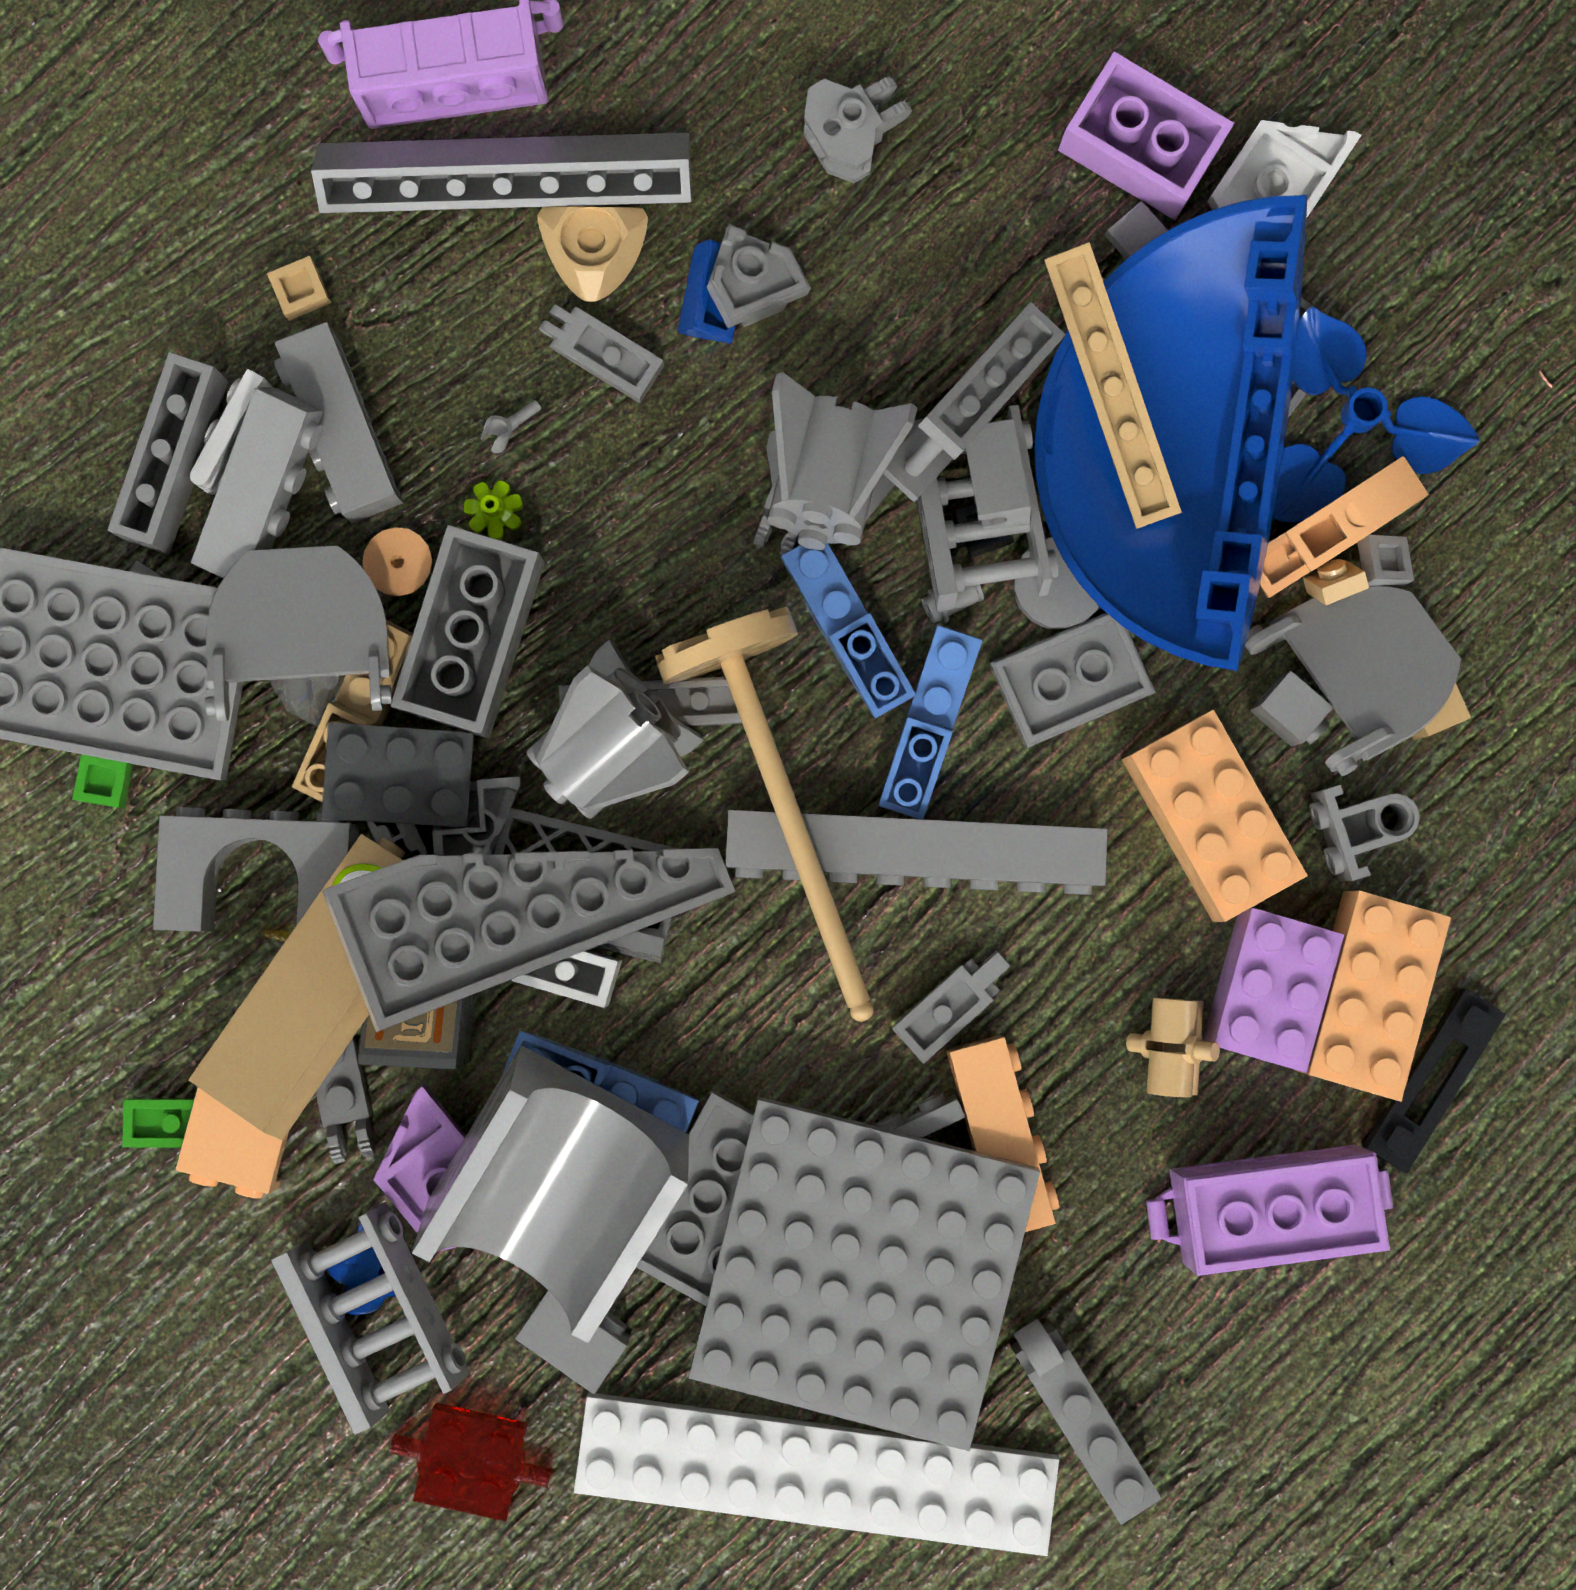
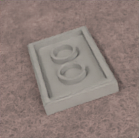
M1107 613L989 664L1026 749L1156 693L1129 631Z

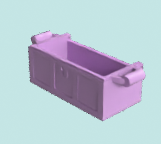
M519 0L520 5L515 7L401 22L354 30L350 20H342L340 22V30L334 32L323 31L318 37V42L330 63L340 64L342 61H345L349 91L368 128L376 129L547 104L549 100L539 34L548 31L553 33L559 32L563 28V18L559 3L556 0H544L543 2ZM542 13L544 21L535 22L534 14Z
M1358 1145L1169 1169L1172 1187L1162 1192L1156 1198L1146 1200L1151 1239H1163L1180 1245L1182 1263L1197 1276L1390 1250L1384 1210L1394 1208L1388 1169H1378L1376 1153ZM1173 1198L1178 1235H1169L1164 1199Z

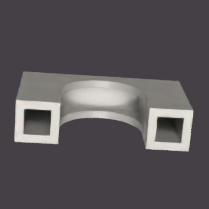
M176 807V816L160 815L153 930L214 931L216 887L221 866L226 858L238 847L257 840H266L280 847L290 857L298 875V924L359 838V825L346 823V820L321 818V813H317V822L299 821V812L270 811V820L252 819L251 810L223 809V818L205 817V809Z

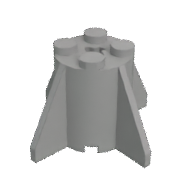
M782 372L776 374L772 388L775 431H770L766 446L774 493L767 521L776 528L785 529L799 536L798 543L808 549L823 550L826 547V543L858 545L861 542L865 522L895 486L883 472L911 430L917 407L909 403L872 410L853 401L851 409L836 406L838 397H815Z
M611 640L603 644L595 652L589 665L573 678L550 729L527 749V755L530 760L548 778L543 783L547 793L560 804H564L569 800L589 819L595 817L608 805L675 785L689 772L681 757L692 752L704 741L700 733L675 719L661 700L654 704L644 694L649 688L632 674L617 646Z

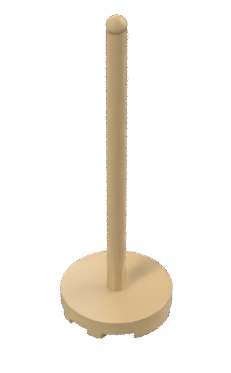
M788 606L771 612L767 609L707 629L705 634L666 647L662 650L661 654L655 656L664 684L684 681L722 668L846 1004L850 1008L851 1017L859 1022L870 1019L874 1012L873 1005L869 1002V994L744 661L779 646L798 635Z

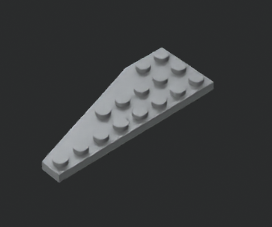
M703 848L635 852L633 850H616L614 852L592 853L590 851L528 852L505 855H418L328 887L322 892L375 1031L378 1032L735 892L719 849Z

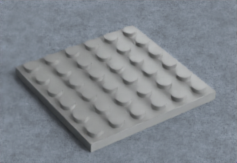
M759 1097L689 1379L970 1451L1040 1175L1039 1168Z

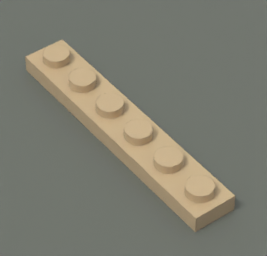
M1090 242L1044 259L1136 529L1182 513Z

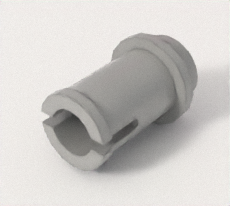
M980 584L964 587V592H958L956 608L940 612L936 611L933 589L928 590V596L921 599L923 608L933 624L938 621L945 624L949 622L948 616L976 602L983 601L984 594Z

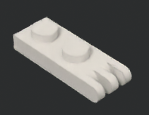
M249 369L246 370L242 379L238 378L231 385L226 398L228 405L220 419H215L208 427L204 437L206 445L190 472L191 481L210 495H214L217 492L254 389L273 387L264 377Z

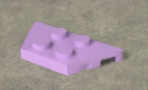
M424 1082L418 1086L373 1179L417 1234L429 1197L466 1137L463 1130ZM456 1247L445 1248V1249H442V1250H440V1251L447 1250V1249H452V1248H456Z

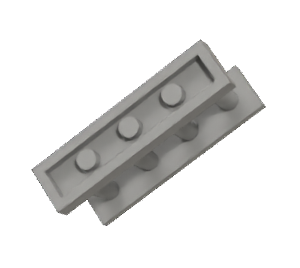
M1030 302L899 447L883 474L915 502L951 460H955L1066 334Z
M1019 405L1009 406L1007 420L1014 419L1031 504L1030 525L1020 526L1019 524L996 529H984L982 520L954 524L952 520L945 521L942 506L948 505V500L974 496L971 478L946 481L945 477H936L917 499L937 612L955 609L958 592H964V587L1035 576L1038 596H1046L1049 593L1052 579L1058 577L1056 553L1054 549L1047 550L1027 450L1033 446L1031 426L1029 421L1021 420ZM924 419L914 420V424L909 433L907 434L906 439L916 430L918 425ZM1020 533L1027 534L1031 558L962 568L960 563H952L950 549L956 548V543Z
M386 1202L358 1217L364 1230L319 1252L313 1251L309 1241L306 1240L271 1260L354 1435L371 1428L390 1411L386 1403L387 1400L436 1378L443 1394L453 1390L469 1375L464 1352L457 1343H454L403 1238L402 1224L396 1214L390 1211ZM373 1247L385 1273L338 1296L334 1294L324 1274V1270ZM394 1291L406 1317L362 1338H356L345 1318V1313ZM415 1334L427 1360L381 1382L375 1380L367 1364L366 1357Z

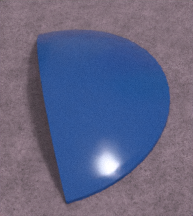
M1307 195L1272 196L1242 201L1206 212L1177 225L1150 241L1127 258L1103 281L1182 513L1136 529L1068 330L1051 363L1039 404L1034 445L1036 480L1042 510L1050 534L1062 559L1081 587L1100 608L1121 626L1155 647L1177 657L1206 666L1238 671L1259 591L1274 514L1290 407L1302 290Z

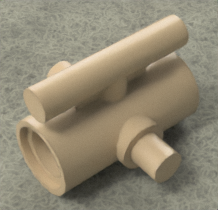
M1153 998L1151 1030L1145 1031L1144 1034L1130 1033L1126 1041L1128 1051L1141 1053L1144 1058L1149 1059L1148 1094L1170 1097H1192V1095H1198L1200 1062L1202 1060L1215 1062L1220 1053L1218 1043L1204 1041L1202 1038L1204 1001Z

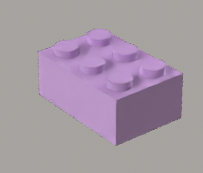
M1114 51L1067 126L1058 151L1176 221L1225 141L1234 122Z
M1249 908L1237 915L1203 1040L1216 1042L1219 1048L1307 1073L1344 934L1255 908Z

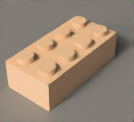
M1214 710L1197 717L1121 759L1212 922H1226L1308 876Z
M1360 890L1343 891L1333 931L1344 934L1307 1073H1301L1402 1102L1451 917Z

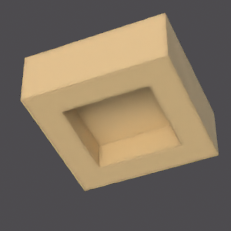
M310 256L267 273L282 311L289 321L331 303L317 267Z
M1342 559L1327 561L1317 568L1318 571L1303 576L1307 594L1324 605H1329L1369 589L1365 571Z

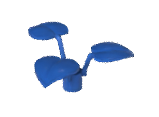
M1310 307L1302 315L1298 324L1293 382L1299 389L1309 395L1322 394L1332 386L1337 394L1346 396L1348 400L1341 409V420L1345 427L1321 456L1309 445L1295 444L1284 448L1273 518L1283 523H1300L1342 496L1346 483L1345 473L1340 467L1327 461L1353 432H1368L1380 421L1388 433L1396 435L1391 446L1395 460L1404 456L1416 474H1431L1446 468L1463 453L1474 447L1479 442V437L1470 423L1460 413L1437 399L1414 397L1404 401L1396 410V425H1394L1389 418L1391 413L1387 410V400L1379 390L1370 387L1357 390L1355 386L1349 388L1343 386L1341 383L1354 380L1364 368L1367 357L1364 341L1355 329L1345 322L1330 317L1314 307Z

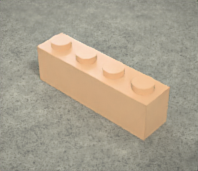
M996 1035L946 1049L973 1151L1038 1167L1040 1175L1025 1232L1056 1224L1052 1210L1059 1209V1202L1052 1181L1044 1182L1039 1164L1047 1162L1046 1154L1040 1136H1032L1027 1118L1033 1117L1034 1111L1027 1089L1019 1090L1014 1072L1022 1069L1015 1044H1006L1005 1037Z

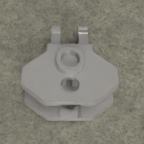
M890 76L881 79L864 90L860 84L854 88H849L827 79H822L808 88L804 114V136L828 174L852 183H856L868 176L871 171L874 145L882 141L884 132L904 121L913 111L905 100L896 103L879 114L874 108L876 104L890 97L898 87Z

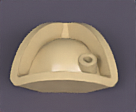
M638 206L542 207L537 215L544 245L558 274L576 296L584 301L596 302L611 294L628 276L640 254L648 224L647 214L643 208Z

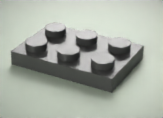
M328 722L321 818L467 827L474 733Z

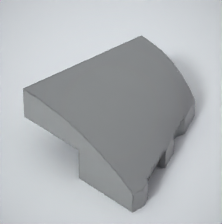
M520 777L482 779L470 782L467 827L433 825L434 855H492L520 788Z

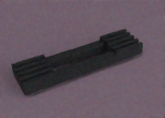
M1460 988L1438 1022L1437 1030L1410 1071L1402 1102L1392 1100L1389 1107H1385L1362 1146L1375 1152L1381 1159L1407 1174L1506 1014L1469 990ZM1453 1038L1457 1042H1461L1465 1047L1416 1124L1404 1115Z

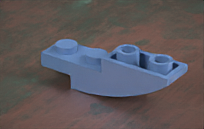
M826 543V547L823 550H812L800 545L782 555L781 560L804 598L803 602L874 719L916 696L874 619L865 610L829 544Z
M937 624L915 689L916 696L912 698L878 806L917 819H924L983 641L981 638Z
M522 1030L519 1031L503 1074L520 1045L673 1127L688 1133L700 1102L699 1098L661 1084L659 1080L589 1053Z

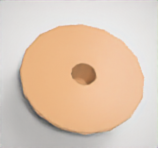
M394 527L381 531L370 540L364 550L362 564L364 571L377 590L386 595L403 596L415 592L424 585L431 573L432 556L429 546L420 535L410 529Z

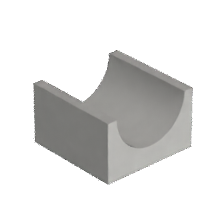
M520 1045L429 1197L412 1254L430 1263L434 1254L442 1249L466 1247L493 1254L516 1265L540 1282L560 1303L568 1317L571 1335L589 1343L688 1185L689 1134Z

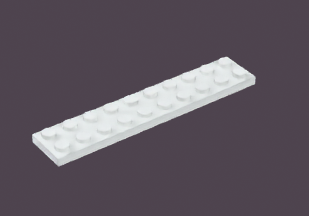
M589 1392L586 1399L574 1493L1048 1556L1059 1458L1055 1454L971 1443L970 1451L898 1433Z

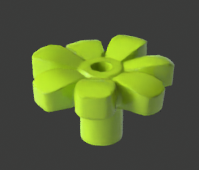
M497 481L493 486V490H490L484 482L474 486L473 489L477 500L467 499L464 503V512L467 515L474 516L469 521V527L473 532L481 534L487 528L490 538L501 540L504 537V526L512 531L519 528L521 519L513 512L523 508V501L518 494L508 496L511 490L509 484L504 481Z

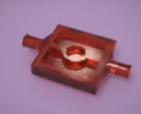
M435 1403L432 1409L428 1431L422 1440L395 1433L389 1453L390 1455L394 1454L417 1459L418 1479L413 1498L414 1502L501 1521H507L513 1494L519 1487L520 1482L548 1489L553 1467L549 1468L525 1462L524 1442L528 1422Z

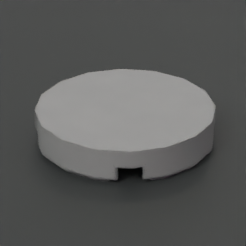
M1050 537L1045 539L1047 550L1054 549L1056 553L1058 577L1052 579L1048 595L1038 596L1035 576L1013 579V591L1019 609L1031 622L1046 629H1068L1084 623L1098 610L1099 606L1078 583L1062 559L1053 538ZM1028 549L1020 559L1031 558L1030 550Z

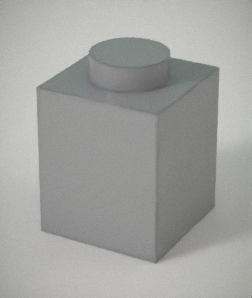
M1288 671L1280 675L1249 711L1293 747L1305 741L1312 744L1329 726V722L1325 720V717L1334 707L1296 674Z

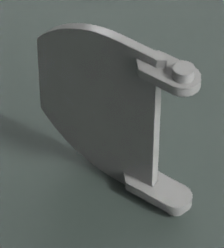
M339 546L250 550L232 566L214 595L207 619L208 689H214V696L205 698L207 716L216 715L217 721L229 720V682L369 673L372 710L380 711L383 710V704H392L391 685H382V678H389L390 675L385 612L373 582L353 557Z
M1368 585L1369 589L1329 605H1324L1313 598L1274 618L1268 623L1269 627L1263 629L1261 625H1257L1249 630L1248 641L1245 647L1251 655L1258 654L1283 640L1288 642L1355 738V742L1338 750L1326 760L1325 763L1331 772L1338 771L1341 776H1345L1357 768L1358 765L1355 761L1361 758L1363 761L1369 760L1418 733L1437 716L1454 688L1460 669L1461 658L1410 591L1393 587Z

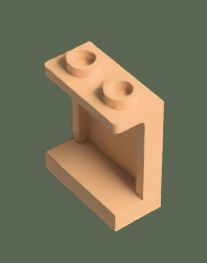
M197 1088L176 1171L190 1174L189 1181L195 1184L215 1187L218 1182L236 1186L234 1192L250 1198H263L264 1193L270 1194L279 1189L281 1178H278L277 1175L289 1132L283 1140L263 1133L209 1094Z

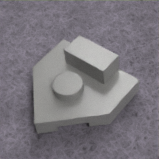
M728 224L707 285V289L728 328L742 323L744 327L782 312L787 303L808 295L811 287L789 247L773 241L769 244L746 235V230Z

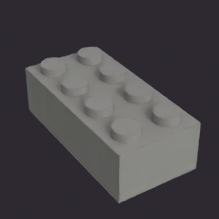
M447 525L392 698L391 707L403 713L490 739L544 568L545 561L539 552Z

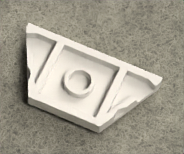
M1261 120L1212 193L1208 203L1212 210L1242 201L1272 196L1307 195V219L1361 135L1356 131H1346L1344 135L1319 132V127L1306 125L1289 127L1281 122Z

